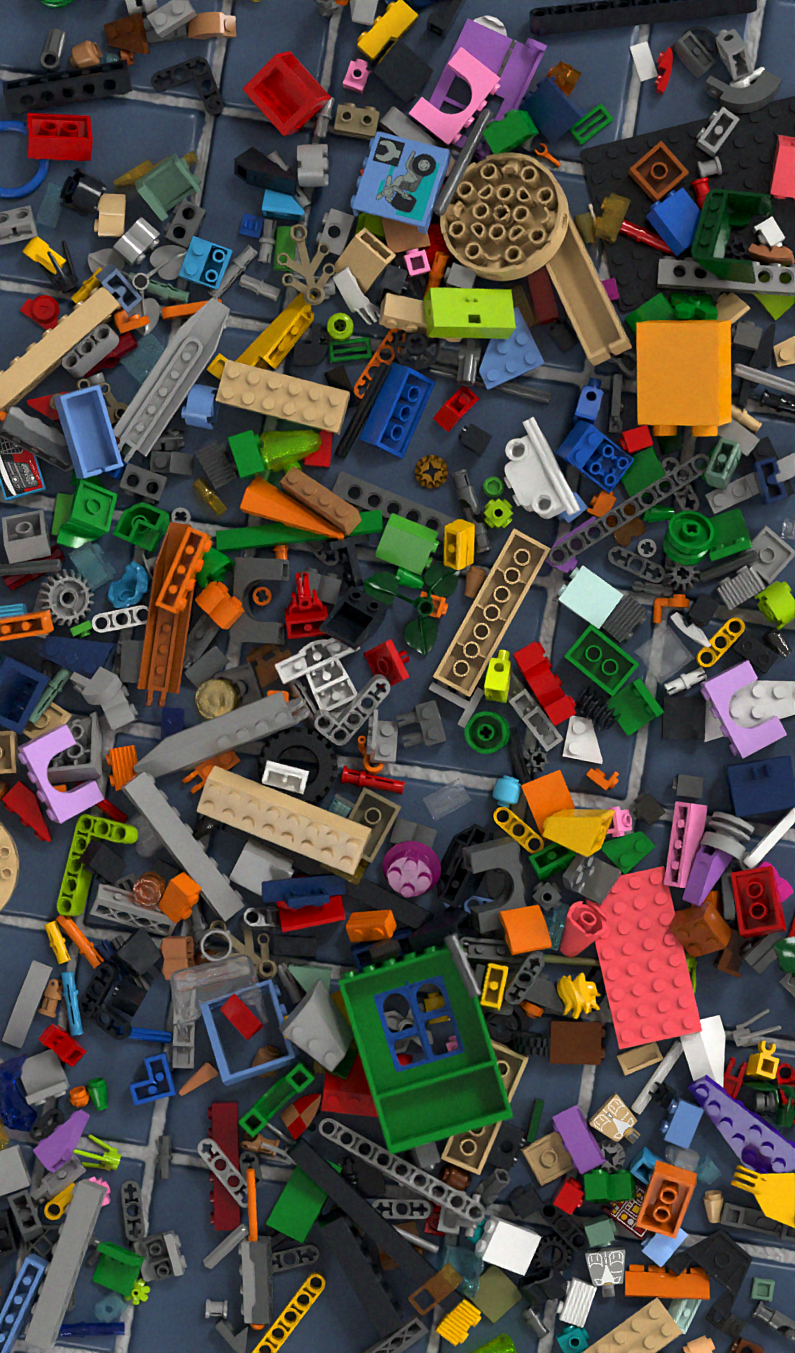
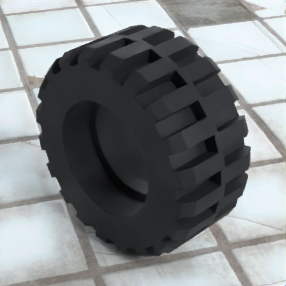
M304 727L287 728L271 736L263 745L257 762V772L262 785L311 805L329 793L335 783L338 772L337 756L330 742L320 733ZM293 747H302L309 750L315 756L318 764L317 774L309 784L305 785L304 793L301 794L263 784L262 780L267 761L278 763L281 755L286 750Z

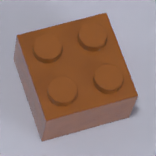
M660 141L629 169L628 174L650 199L656 203L684 180L689 172L664 143Z
M710 901L702 903L700 907L692 906L676 911L669 927L691 958L725 949L733 932Z

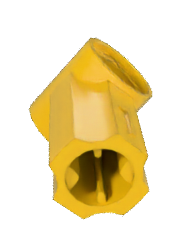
M38 236L33 237L22 251L36 263L39 262L55 275L58 272L47 252L50 251L61 269L66 263L63 257L49 248V245Z
M74 1182L47 1202L44 1214L48 1219L57 1220L65 1213L68 1204L72 1203L74 1197L72 1195ZM51 1204L59 1206L60 1212L58 1214L50 1213L49 1206Z

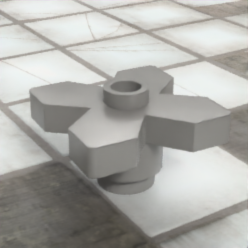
M418 1003L420 1011L425 1013L424 1004ZM409 1009L406 1018L396 1010L384 1012L388 1027L397 1032L405 1030L404 1026L406 1024H410L412 1027L415 1025L411 1009ZM426 1029L429 1043L431 1045L433 1044L432 1034L430 1030ZM412 1036L396 1041L394 1043L396 1053L406 1051L410 1040L415 1041L421 1046L419 1037Z

